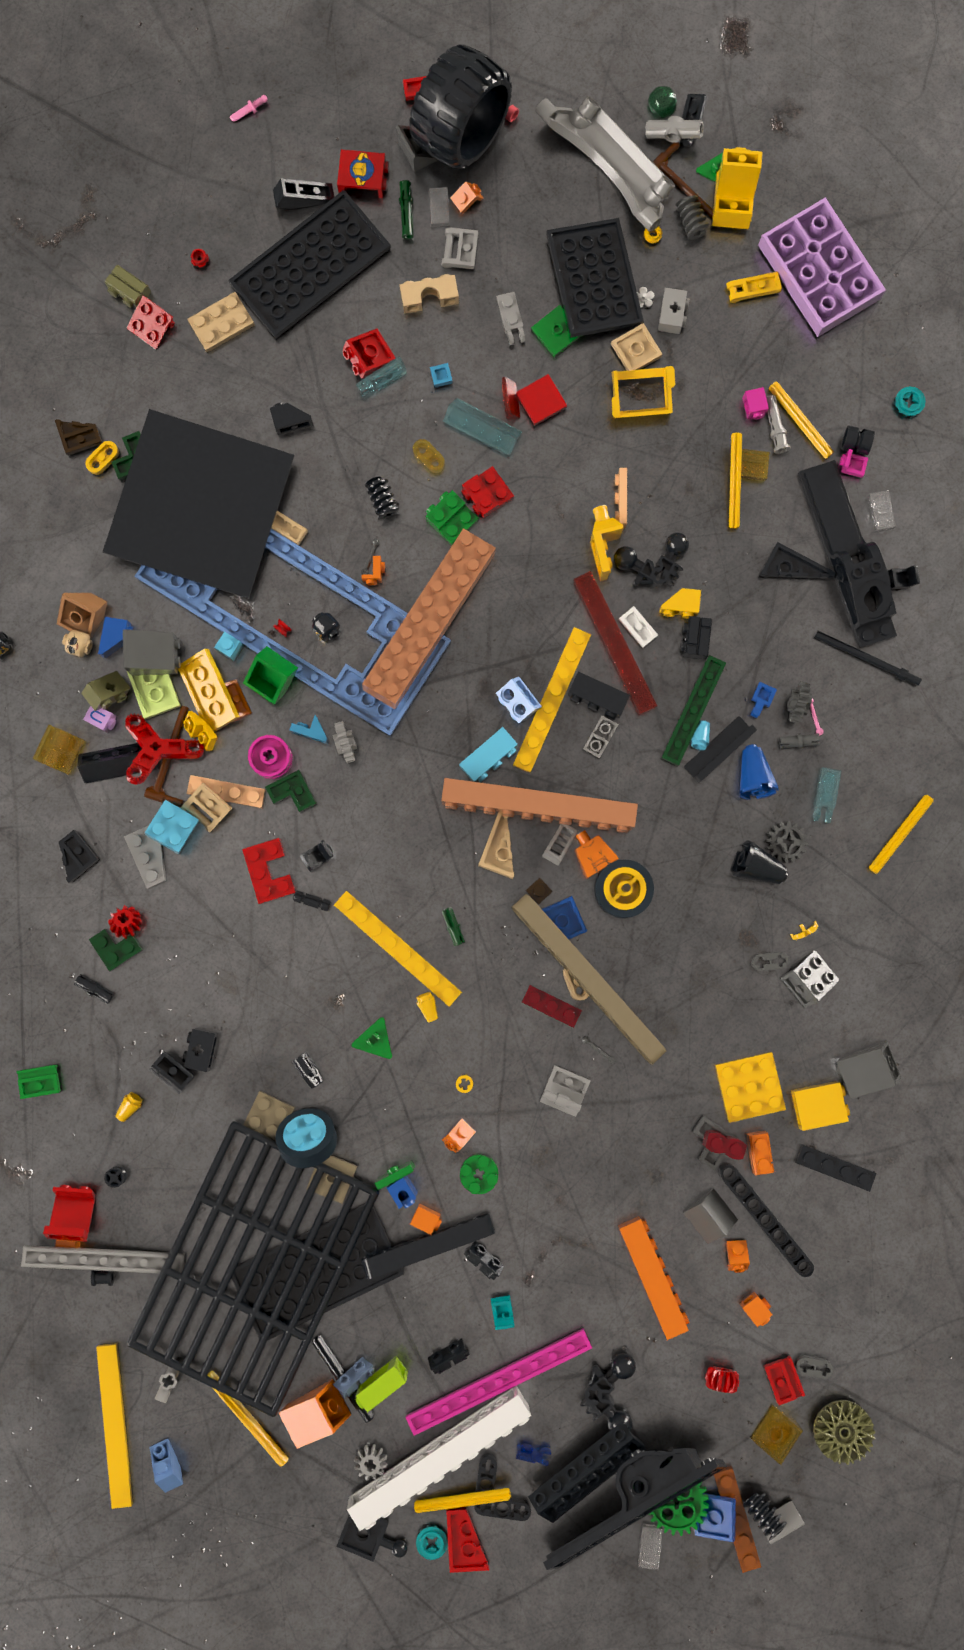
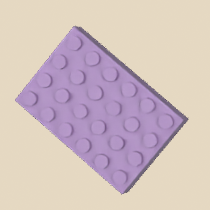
M826 197L761 236L758 244L759 248L774 271H778L781 282L817 337L876 303L886 291Z

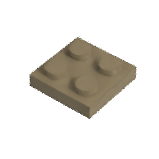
M259 1091L243 1125L276 1140L278 1126L288 1115L293 1113L295 1107L265 1092Z

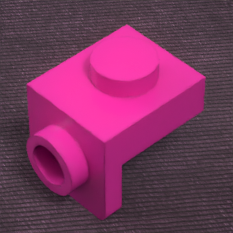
M849 449L846 454L841 456L839 463L842 466L841 473L863 478L868 458L852 454L853 450Z

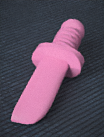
M262 95L261 98H257L253 103L250 100L247 101L248 104L233 113L230 119L237 121L251 111L255 114L257 107L267 102V96Z

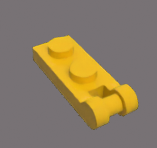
M778 271L733 280L726 284L727 290L730 291V303L779 293L782 290ZM742 287V292H737V288Z

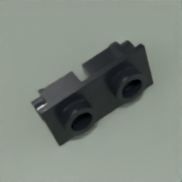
M475 1241L464 1253L466 1259L475 1267L479 1263L483 1264L479 1270L488 1279L495 1280L496 1277L500 1276L504 1265L501 1264L498 1258L493 1257L483 1245Z
M463 1339L452 1342L446 1348L428 1357L431 1371L433 1370L434 1374H441L452 1367L449 1361L452 1360L456 1365L466 1360L470 1353L465 1348Z

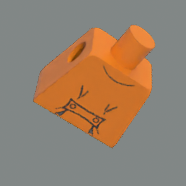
M586 830L576 835L581 846L575 849V853L586 879L619 859L599 835L591 839Z

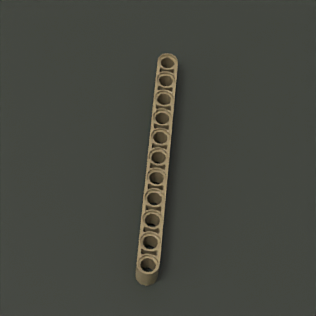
M525 894L511 907L515 914L566 971L569 970L568 973L646 1061L653 1065L667 1052L659 1040L529 895Z

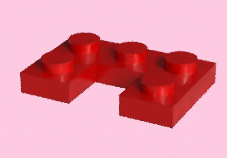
M280 838L242 849L258 904L282 898L296 892L290 874L272 880L267 862L285 857Z

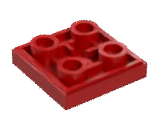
M549 374L516 392L518 399L534 426L567 408L566 402Z

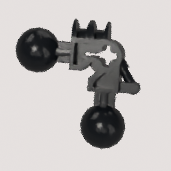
M682 533L669 535L665 542L667 552L664 556H660L656 567H654L653 561L649 559L645 563L639 560L636 551L628 546L617 549L614 554V562L619 569H634L639 572L633 582L635 586L648 584L660 587L664 583L674 586L672 579H678L677 571H683V568L674 561L677 556H682L688 551L689 541ZM663 567H665L663 572L661 573V579L657 581L656 575L661 572Z
M621 1353L613 1358L611 1370L607 1373L602 1371L598 1365L593 1366L592 1377L585 1387V1398L580 1403V1406L587 1405L586 1413L594 1414L593 1421L605 1414L608 1418L607 1423L610 1431L619 1423L624 1422L631 1432L633 1422L630 1415L624 1411H617L613 1407L614 1399L609 1395L615 1389L614 1382L618 1379L632 1377L636 1370L634 1359L628 1354ZM590 1390H597V1395H595L594 1393L590 1395Z

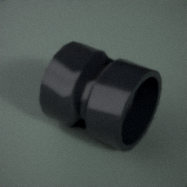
M848 425L843 436L841 449L846 451L849 449L854 451L856 449L857 453L868 455L873 444L875 431L867 429L860 431L858 427Z

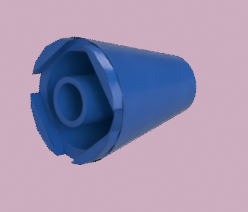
M756 744L746 746V749L742 751L740 797L751 799L750 796H756L757 799L776 794V790H779L778 784L761 747H757Z

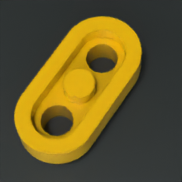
M105 441L86 459V468L90 473L94 475L103 473L112 464L111 462L118 458L119 449L112 441ZM109 450H113L112 454L107 455ZM96 463L100 464L98 468H94Z

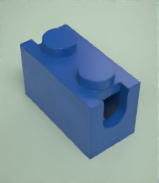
M408 1175L387 1186L388 1192L399 1209L403 1206L406 1209L415 1203L414 1200H416L418 1191Z

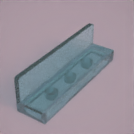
M458 398L449 405L443 422L507 455L512 453L516 440L522 434V431Z

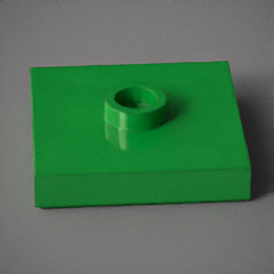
M561 305L557 306L531 327V331L554 358L581 337L570 338L565 312Z
M413 1160L399 1167L395 1165L387 1170L388 1173L377 1178L375 1182L377 1189L380 1190L412 1173L415 1168Z

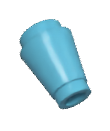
M699 721L690 741L692 743L691 747L694 749L706 750V747L709 746V722Z

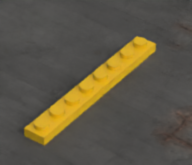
M575 627L573 628L540 705L542 707L537 710L513 766L531 773L591 634Z
M348 891L334 904L337 909L446 1005L450 1007L462 993Z

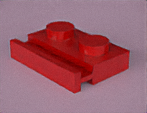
M791 1356L763 1365L778 1406L805 1396Z

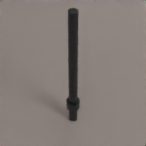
M817 631L814 636L821 641L896 675V678L900 680H907L918 686L922 681L921 678L909 673L907 669L893 666L823 632Z

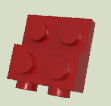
M377 328L346 340L343 347L344 358L346 360L350 359L353 364L354 374L359 375L361 379L377 374L379 369L396 361L394 354Z
M493 466L479 476L477 474L462 484L461 493L467 501L470 500L472 502L474 512L477 516L481 515L483 519L514 499L513 493Z

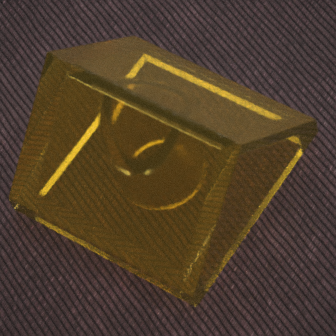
M772 1405L751 1440L781 1465L803 1430L797 1421Z

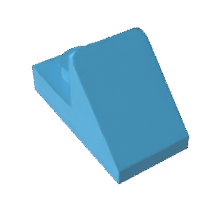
M316 715L313 718L310 729L308 728L309 725L298 722L297 725L291 724V733L325 744L329 743V739Z

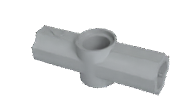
M671 116L668 120H648L645 126L647 138H665L672 143L679 142L681 138H701L704 131L702 120H683L679 116Z

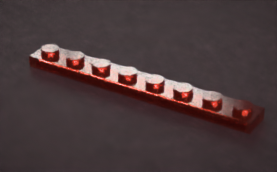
M591 571L574 578L573 581L639 715L656 708L657 704Z

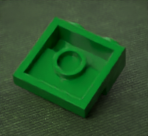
M452 490L450 493L444 492L439 498L440 502L436 506L432 504L426 510L427 515L425 516L426 521L451 545L454 544L463 528L469 531L479 521V518L466 506V503Z

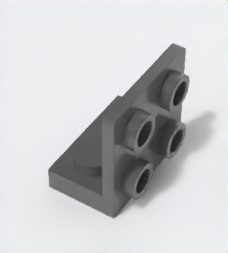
M816 951L811 952L796 968L781 977L782 981L804 1008L820 1001L839 981Z

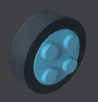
M302 1109L291 1113L280 1123L276 1131L275 1139L281 1157L286 1163L297 1168H310L323 1163L332 1155L337 1145V1134L331 1118L325 1112L318 1109Z

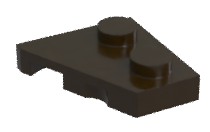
M55 420L67 456L103 443L96 424Z

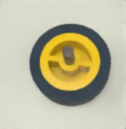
M617 860L610 863L599 873L595 882V896L600 907L608 914L618 918H629L642 913L651 903L654 894V883L650 873L640 863L632 860Z

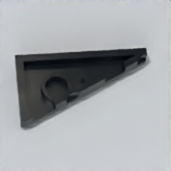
M777 542L760 576L833 579L836 572Z

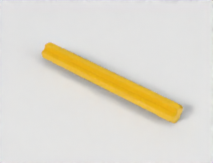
M774 382L769 387L770 392L776 396L779 403L825 459L830 457L834 452L781 385L778 382Z
M737 432L731 435L729 528H739L742 433Z
M923 796L871 863L869 869L873 873H879L934 800L930 796Z
M509 1488L417 1500L414 1503V1510L416 1513L509 1501L511 1492Z

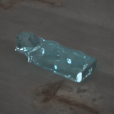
M398 356L358 382L356 386L362 396L374 390L378 392L406 374L407 370L403 360Z

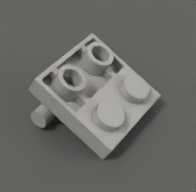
M554 1065L540 1102L576 1117L581 1109V1103L591 1080Z

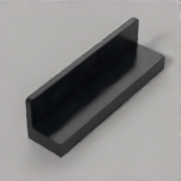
M738 716L709 743L706 750H701L684 768L700 783L755 733L757 729L753 724L749 727Z
M138 743L78 754L77 767L84 783L125 776L128 767H130L142 748ZM157 763V765L155 766V768H154L153 770H156V769L159 768L158 763Z

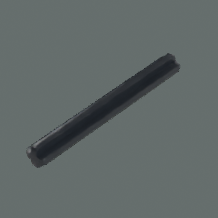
M319 1335L311 1343L337 1381L345 1371ZM356 1389L348 1398L363 1421L368 1423L374 1418V1414L371 1410L367 1413L364 1408L361 1409L355 1400Z

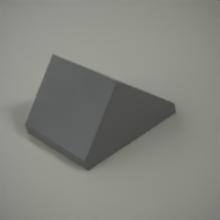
M398 125L396 127L397 142L414 173L438 161L415 142L410 133V126Z
M714 1188L683 1211L707 1244L726 1236L738 1221Z

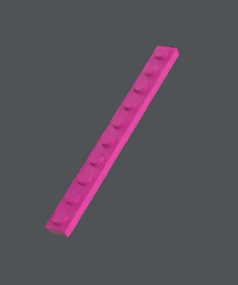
M582 1328L407 1414L405 1418L415 1436L592 1349L591 1343Z

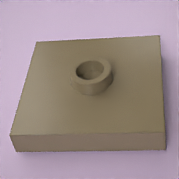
M332 1155L323 1162L351 1177H354L358 1167ZM314 1168V1171L306 1188L307 1190L315 1175V1172L317 1170L316 1168ZM324 1173L315 1193L326 1197L331 1184H333L334 1177ZM342 1181L333 1200L343 1204L350 1185Z

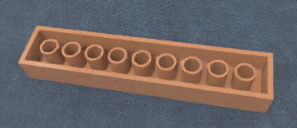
M463 528L362 683L363 691L391 708H397L493 559L496 547Z
M444 778L441 800L442 805H445L446 809L457 810V807H463L464 811L476 812V809L483 810L484 814L495 815V812H502V816L513 818L514 815H522V819L533 820V817L541 818L540 821L552 823L553 820H559V824L571 825L573 822L579 823V827L585 828L596 825L598 826L597 829L600 830L617 828V832L628 833V831L635 828L638 804L449 778Z

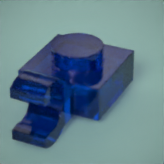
M529 1444L517 1445L516 1459L531 1463L538 1462L544 1466L549 1465V1460L542 1458L544 1454L551 1455L549 1448H542L540 1451H536Z

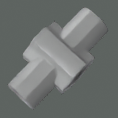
M168 1367L166 1374L161 1375L159 1379L161 1385L155 1396L156 1400L163 1403L167 1402L172 1389L178 1385L177 1377L179 1371ZM171 1375L174 1383L166 1387L164 1379L169 1378Z

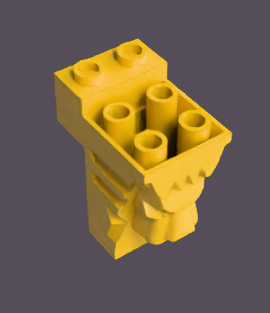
M741 147L724 148L721 166L716 173L712 226L749 229L753 214V199L762 166V152L751 151Z

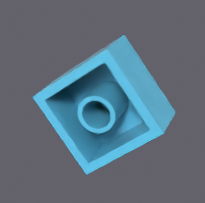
M165 800L145 831V835L179 855L197 826L199 819Z

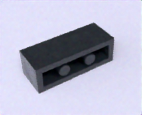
M579 671L568 692V696H571L570 699L577 703L582 701L588 704V708L594 711L599 709L612 719L620 718L630 697L629 694Z

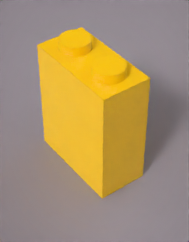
M833 1081L791 1090L800 1130L804 1131L849 1121L850 1110L844 1102L846 1092L840 1082Z

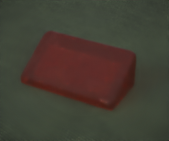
M503 377L502 391L506 419H519L521 416L519 401L516 395V383L507 377Z

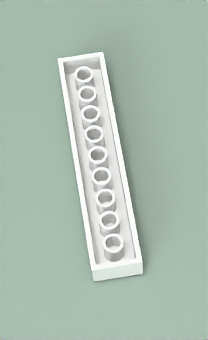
M518 1387L510 1388L385 1472L383 1476H379L377 1480H373L349 1496L347 1511L359 1531L364 1528L366 1530L370 1529L376 1524L377 1519L380 1517L386 1518L393 1512L395 1507L398 1505L404 1506L410 1501V1497L416 1493L417 1495L423 1493L432 1482L438 1483L445 1477L444 1474L450 1470L453 1472L460 1468L463 1461L466 1459L472 1460L479 1454L478 1451L484 1447L485 1449L490 1448L495 1444L497 1438L500 1436L506 1437L512 1432V1428L518 1424L522 1426L528 1422L531 1416L529 1405Z

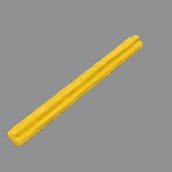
M213 1370L208 1373L207 1376L217 1381L219 1380V1376ZM214 1389L280 1467L284 1466L288 1462L287 1455L240 1401Z

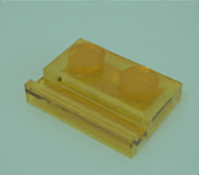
M742 449L741 478L766 481L770 452Z

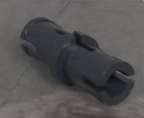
M82 974L74 982L75 986L85 990L89 996H94L106 1004L114 996V993L100 986V983L93 982Z

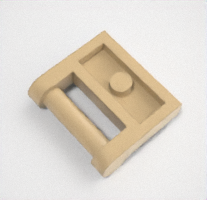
M204 783L197 788L181 807L184 811L187 810L191 815L199 819V822L206 827L209 833L232 809ZM194 802L195 804H197L214 820L211 822L199 810H197L192 805V803Z

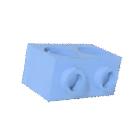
M520 677L511 679L496 692L500 703L507 707L511 717L518 723L527 720L542 707ZM510 689L513 691L514 697L510 695ZM521 704L525 707V712L522 711Z

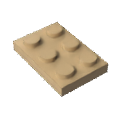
M236 292L187 319L207 353L255 326Z

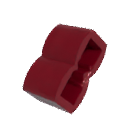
M706 1130L702 1145L709 1151L724 1153L736 1160L744 1158L747 1145L740 1139L733 1136H724L715 1130Z

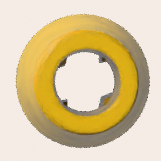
M431 992L417 996L416 1004L427 1022L438 1019L435 998L431 995Z
M133 1092L125 1095L115 1115L116 1118L121 1122H125L141 1107L143 1101L141 1097Z

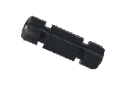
M296 891L293 897L295 902H303V904L317 909L321 907V910L328 911L331 906L330 900H321L320 897L307 893L304 895V892Z

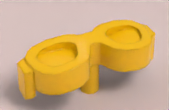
M816 921L807 930L803 924L799 925L803 932L795 935L790 934L793 940L801 939L816 931L818 928Z

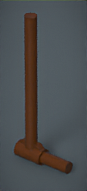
M679 142L673 143L652 162L687 196L697 195L667 166L668 158L680 147ZM698 196L699 199L696 202L701 203L700 208L712 219L713 209Z
M181 706L170 739L179 738L189 709L188 707ZM163 759L155 785L146 788L144 797L161 803L167 800L175 806L182 807L184 800L166 795L164 789H161L171 759Z

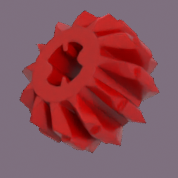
M124 905L122 910L116 907L117 912L111 913L112 919L108 920L111 932L115 933L118 938L123 936L127 939L129 934L134 937V931H140L139 926L142 925L140 913L132 906L128 909Z
M713 1366L707 1369L705 1376L706 1386L709 1389L724 1393L737 1392L740 1380L739 1374L736 1371Z

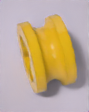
M468 1075L458 1077L456 1081L457 1090L462 1093L471 1091L473 1087L472 1078ZM461 1079L469 1080L470 1084L467 1086V1089L460 1088Z

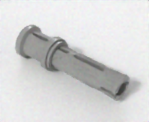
M770 395L766 397L769 407L767 414L772 431L770 438L774 442V453L781 454L789 451L791 446L787 442V430L783 428L776 396Z

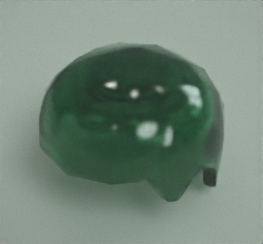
M659 86L649 94L648 105L652 113H658L661 118L671 116L676 111L677 98L670 87Z

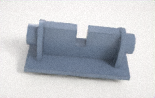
M362 1357L333 1386L340 1391L339 1393L344 1399L350 1397L358 1388L357 1381L362 1385L373 1375V1365Z

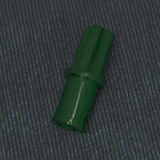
M451 907L444 909L442 914L448 927L446 930L449 931L453 945L457 946L465 943L459 927L461 925L458 924L453 909Z

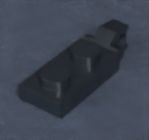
M706 94L687 95L682 115L683 120H702L707 101ZM682 138L683 146L691 147L693 138Z

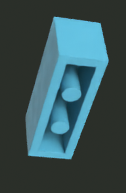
M502 727L463 760L459 766L473 782L478 781L481 783L488 777L487 772L491 769L495 771L503 764L501 760L506 756L510 758L517 752L515 748L518 747V744Z

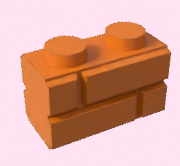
M768 1132L746 1133L751 1172L754 1175L774 1173V1167L771 1163L773 1160Z

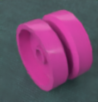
M264 735L252 742L248 750V761L258 775L265 779L275 780L282 778L290 771L293 765V754L283 739L275 735ZM270 755H273L274 758H273V759H270V761H269V760H268V757H269Z

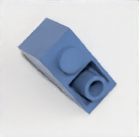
M169 1439L151 1446L150 1454L155 1483L165 1493L183 1485L181 1466Z

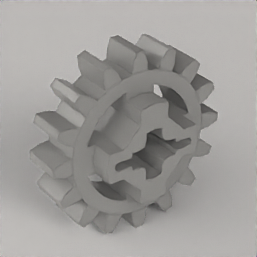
M343 721L334 723L337 734L333 735L338 755L343 754L347 763L356 761L353 750H356L357 746L352 730L347 731Z

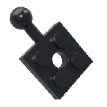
M350 1514L347 1517L336 1546L374 1562L379 1546L392 1550L393 1555L398 1558L405 1556L408 1550L407 1544L402 1540L393 1542L383 1538L389 1521L381 1517L376 1520L374 1526L366 1530L368 1536L360 1538L357 1535L359 1529Z

